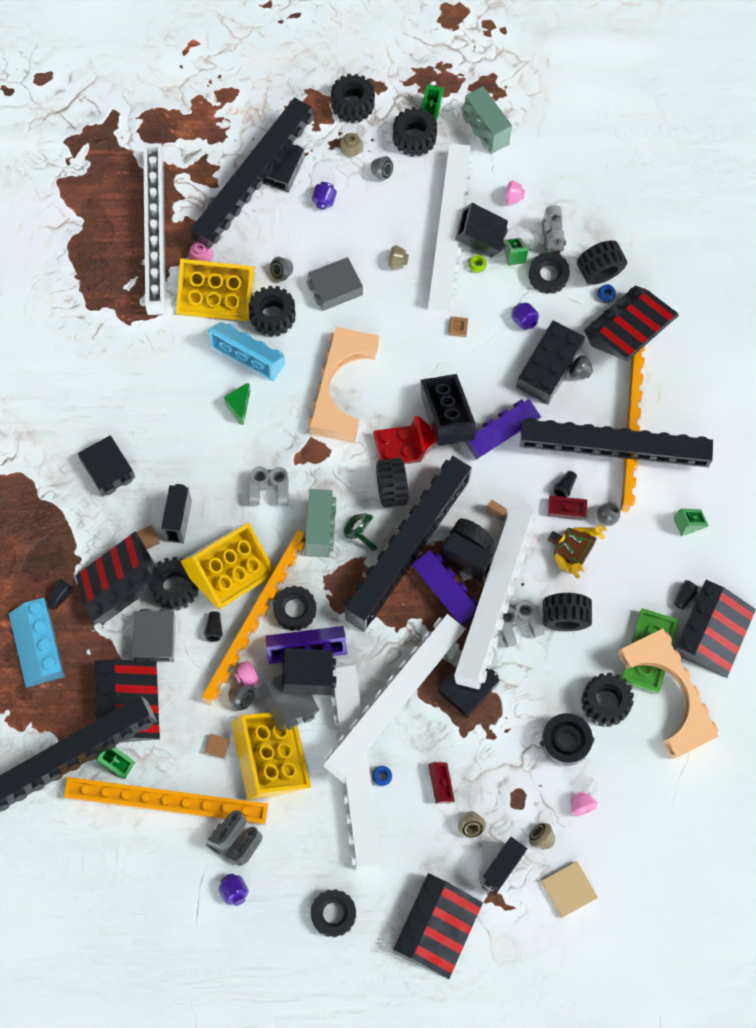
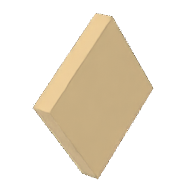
M578 861L541 881L561 918L598 898Z

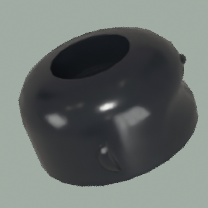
M563 713L548 721L539 744L545 755L552 762L561 766H572L586 758L595 738L589 724L583 718L575 714ZM562 732L570 733L574 736L576 745L569 749L563 748L558 743V735Z

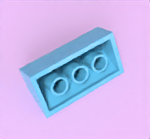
M221 321L208 330L211 347L272 381L276 379L285 365V356L282 352L269 348L263 341H256L246 332L238 331L232 324H226Z
M40 598L23 603L10 612L9 617L26 688L64 678L65 674L46 600Z

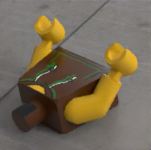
M605 526L567 528L563 536L552 531L547 541L556 545L553 556L559 569L573 574L578 579L580 577L578 572H585L582 565L596 543L597 538L595 537L598 536L601 540L605 539L604 534L601 533L608 531Z

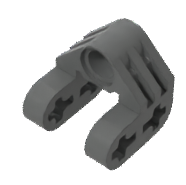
M235 810L228 814L222 824L219 823L216 830L208 838L206 845L227 861L242 866L249 861L261 843L263 836L257 828L249 827L236 840L245 827L247 819L239 810Z

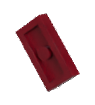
M550 495L547 516L586 520L588 499Z
M447 762L429 763L428 767L435 803L450 804L455 802Z

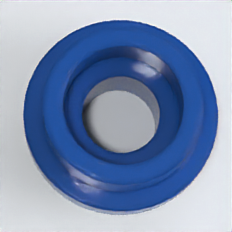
M605 284L599 288L598 297L601 301L611 302L615 299L616 290L612 285Z
M378 766L372 773V779L376 785L386 786L392 780V772L386 766ZM384 773L386 778L381 780L378 775Z

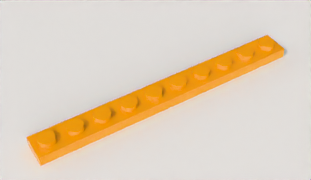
M645 346L631 358L627 428L632 431H640L637 419H640L641 408H638V403L642 400V391H639V388L643 383L641 368L644 367L645 357H642V351H645ZM624 459L621 511L628 512L630 507L635 504V495H632V490L636 487V477L633 476L634 471L637 470L638 460Z
M298 530L203 693L202 698L204 702L211 704L213 700L216 701L221 693L219 689L223 683H227L231 675L229 671L232 666L235 667L238 664L241 650L247 648L250 642L248 638L252 632L255 633L257 631L260 617H264L269 609L268 603L271 599H275L279 591L277 589L279 584H283L288 576L287 570L296 563L298 551L304 549L306 541L304 532Z
M67 777L64 792L65 799L223 820L232 811L239 810L246 817V823L266 825L269 806L268 803Z

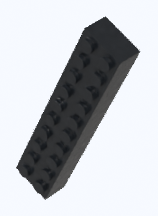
M452 456L450 460L446 459L441 466V473L433 477L429 490L425 489L420 496L421 501L419 504H414L409 512L410 517L401 522L398 528L400 531L397 535H392L388 541V548L386 551L382 550L377 557L378 562L375 566L372 565L366 573L367 578L364 582L360 581L358 583L353 598L350 596L344 604L345 620L363 632L369 627L470 482L472 467L455 456Z

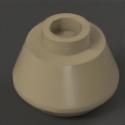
M347 133L341 139L339 148L346 156H356L363 150V142L357 134Z
M393 246L390 251L388 266L392 270L403 268L404 265L408 264L409 254H406V250L400 246Z
M474 811L464 813L458 824L459 833L467 838L478 837L486 828L484 819Z
M539 823L531 830L529 834L530 845L542 850L549 849L554 845L555 834L549 823Z

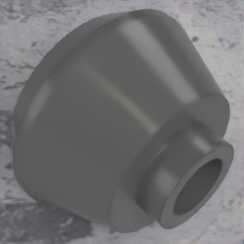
M390 157L376 158L371 163L372 174L382 181L388 179L393 172V162Z
M277 256L271 261L270 272L276 280L285 281L293 273V264L289 259Z
M585 355L578 356L571 365L570 376L582 380L589 378L593 372L592 363Z
M236 685L232 687L228 694L229 701L238 711L247 709L254 699L253 688L250 685Z

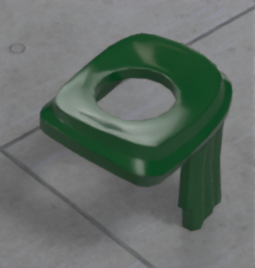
M367 513L354 515L344 528L345 537L347 539L358 538L372 552L377 550L378 547L362 534L373 519V516ZM358 520H362L360 525L353 530L355 523Z

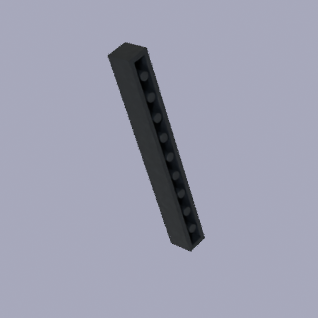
M295 97L192 226L190 230L193 239L203 243L208 248L218 243L224 230L229 229L232 220L241 213L242 207L250 202L253 193L261 188L264 179L271 175L275 165L279 164L286 151L292 148L293 142L301 137L304 128L311 124L314 118L311 106Z
M535 418L523 419L521 425L519 447L707 468H709L713 461V439H708L704 436L697 438L689 437L685 434L677 436L670 435L667 432L658 434L651 433L648 430L632 431L629 428L594 427L592 424L575 425L573 422L556 423L554 420L538 421Z
M140 695L1 774L0 812L7 810L15 802L26 799L29 794L42 790L50 782L61 779L64 774L77 770L85 762L96 759L99 754L112 750L120 742L131 739L134 734L141 730L150 728L157 720L148 701Z

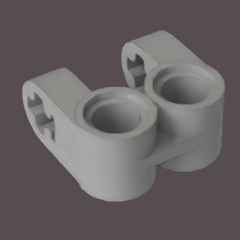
M557 205L547 207L542 219L545 252L564 251L565 236L562 230V210Z
M261 466L255 467L250 473L249 505H259L260 491L268 488L278 491V506H288L289 477L286 469L282 467H275L274 469H266ZM259 476H262V477L265 478V479L262 480V481H257V480H255V479H256L257 477H259ZM277 477L284 478L280 482L275 481V478Z
M521 600L518 604L510 606L507 614L504 613V615L511 618L509 622L504 621L503 628L500 631L507 648L517 645L512 628L519 624L528 623L534 638L544 635L542 623L532 602ZM527 609L529 614L522 615L520 610Z

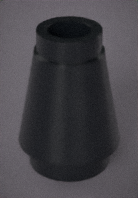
M567 471L554 484L553 493L560 497L570 496L577 478L576 473Z
M60 579L58 583H55L47 603L57 609L73 593L71 591L74 587Z
M685 580L680 584L673 605L683 610L696 596L699 587L693 582Z
M209 612L203 633L207 641L218 642L223 636L221 614L219 612Z

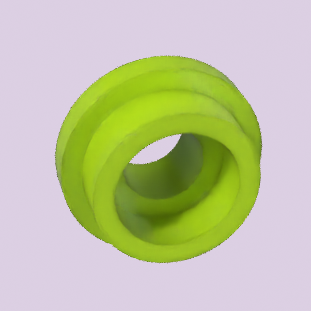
M475 255L470 258L469 268L471 271L480 273L486 269L487 262L483 256Z

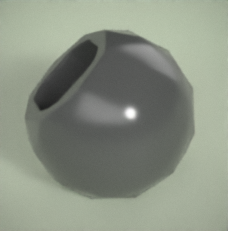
M605 502L597 509V519L605 526H613L621 517L620 509L614 503Z

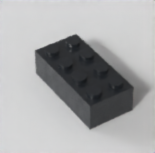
M552 320L519 375L516 388L549 404L582 349L585 336Z
M452 374L420 379L421 399L437 445L442 446L475 440V421L458 375Z

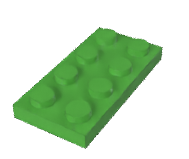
M641 608L631 644L664 629L672 639L671 645H673L679 619ZM640 665L628 669L624 667L621 680L625 678L628 685L659 694L665 671L648 665Z

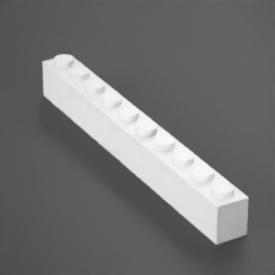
M161 143L143 144L145 305L148 315L166 314L164 158Z
M449 143L428 310L450 312V307L455 304L456 295H452V291L457 288L458 279L454 278V275L459 272L460 263L456 262V259L461 256L462 248L458 246L459 241L455 239L462 211L467 206L468 200L464 199V195H468L469 184H466V179H470L471 168H468V163L472 164L473 153H470L471 146Z
M511 507L454 675L456 684L480 689L481 683H485L487 671L485 670L487 665L490 666L493 654L491 652L498 643V630L501 631L503 628L504 619L502 618L504 613L507 614L508 600L510 596H513L515 585L513 584L515 580L519 579L520 563H524L526 556L524 551L526 547H529L531 541L530 532L531 530L534 531L536 526L533 511Z
M448 614L444 619L440 617L433 625L435 630L432 633L429 631L421 640L424 642L420 648L416 646L409 654L412 658L408 662L406 660L402 662L398 667L399 674L397 676L392 675L385 683L388 685L385 691L379 690L374 697L376 702L372 706L368 704L362 711L364 715L360 721L356 719L349 728L352 731L348 736L342 735L337 742L339 747L335 751L331 749L324 757L327 761L323 766L339 780L343 781L465 631V628Z
M356 665L336 667L333 670V676H336L337 681L336 688H334L335 693L331 694L332 706L336 705L337 713H333L334 723L339 725V732L336 733L337 742L343 734L348 736L352 731L349 727L356 719L359 721L362 719ZM366 752L342 781V784H346L347 792H343L344 803L349 804L350 811L346 812L347 824H351L352 832H348L350 845L354 844L355 851L351 853L352 865H356L357 870L378 868L382 865Z

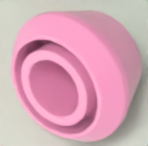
M514 180L508 182L505 202L508 205L519 203L520 200L524 199L525 189H522L521 184Z
M196 242L190 248L188 256L190 260L211 261L213 250L206 247L203 243Z
M244 661L236 669L235 678L239 685L256 686L259 682L256 671L250 661Z
M582 791L573 795L571 813L576 817L597 808V801L589 793L585 794Z

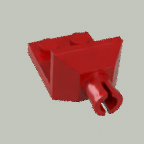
M414 416L411 426L374 430L373 432L379 460L400 457L404 465L420 463L429 453L432 446L437 444L430 425L419 416Z

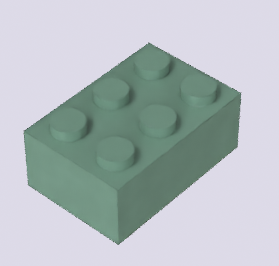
M482 86L465 95L463 119L471 125L473 133L482 140L484 148L493 154L510 144L512 124L486 89Z
M309 489L305 541L306 556L329 558L330 551L334 550L336 497H333V490Z

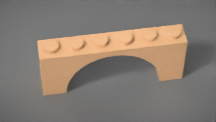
M336 327L335 333L330 335L329 344H331V348L326 351L325 360H327V364L321 370V377L323 379L322 383L319 382L316 393H319L318 399L313 401L312 410L315 411L314 415L309 417L308 427L311 428V434L355 443L359 419L345 414L334 404L329 393V385L335 373L344 365L361 359L375 360L379 346V336Z
M661 629L617 652L626 669L640 665L654 666L666 671L679 684L685 701L684 716L678 729L663 741L670 756L674 759L719 737L717 733V725L713 721L711 722L708 716L709 710L698 697L700 694L697 687L692 685L689 679L690 674L685 667L683 668L680 662L681 656L679 652L674 650L671 645L672 639L664 629Z

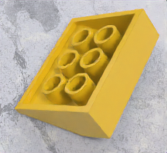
M180 259L176 314L249 322V303L253 296L256 266Z
M249 522L237 526L181 560L189 578L218 610L270 578L274 572V568Z
M271 713L240 715L231 722L247 800L263 799L311 788L298 726L291 730L286 728L280 731Z

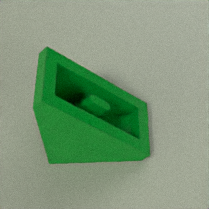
M426 84L421 108H423V111L428 110L430 115L433 114L434 120L437 121L443 103L444 88Z
M521 237L504 240L508 266L526 263L528 247Z
M245 383L224 397L225 405L240 425H244L251 393L249 383Z
M681 508L674 518L681 536L709 526L701 509Z
M116 747L99 754L95 759L100 766L123 779H126L135 764L134 760Z

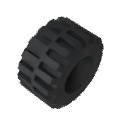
M350 73L346 77L343 75L340 77V80L337 79L331 90V107L335 115L338 114L340 120L343 118L345 122H348V120L351 123H355L356 120L361 122L362 118L367 119L369 114H372L375 106V90L369 79L365 80L363 75L360 77L358 74L351 75ZM351 95H355L360 97L361 99L357 101H349L345 98Z
M412 107L411 110L406 108L404 112H399V115L395 117L393 122L394 145L397 146L399 151L414 157V155L422 156V153L427 154L428 150L433 149L437 138V121L434 120L433 114L430 115L428 110L423 111V108L416 109V107ZM410 129H419L423 133L419 135L409 134L407 131Z
M614 240L593 245L577 259V265L586 283L590 285L600 284L614 278L625 269L628 263L618 242Z
M271 285L267 289L262 287L260 292L256 291L254 293L255 296L251 297L249 303L251 324L255 326L257 332L261 330L262 335L267 333L269 337H273V334L281 336V332L285 334L287 328H292V323H295L296 316L295 301L290 293L287 294L286 289L280 290V286L272 288ZM271 306L282 309V312L276 316H268L263 313L264 309Z
M400 457L377 460L376 476L381 505L383 508L407 505L409 499L408 484L403 460Z
M172 557V560L165 558V562L159 561L157 563V569L164 581L151 589L152 596L163 608L165 606L170 610L173 607L176 610H180L181 606L186 608L188 607L187 603L190 602L192 604L194 597L198 596L199 588L186 573L181 563L183 558H180V560H177V557ZM172 576H180L186 580L184 586L174 592L165 590L163 588L164 582Z
M556 593L543 599V625L557 631H579L592 625V599L578 593Z
M608 672L607 675L601 673L598 677L594 676L588 682L583 691L581 703H583V711L586 710V717L592 718L591 722L595 724L597 721L599 726L607 724V727H611L614 723L617 725L627 717L634 703L632 700L634 692H631V685H626L627 680L625 678L621 680L619 679L620 675L616 674L614 677L612 673ZM600 691L612 692L618 699V706L613 709L602 707L597 701V693Z

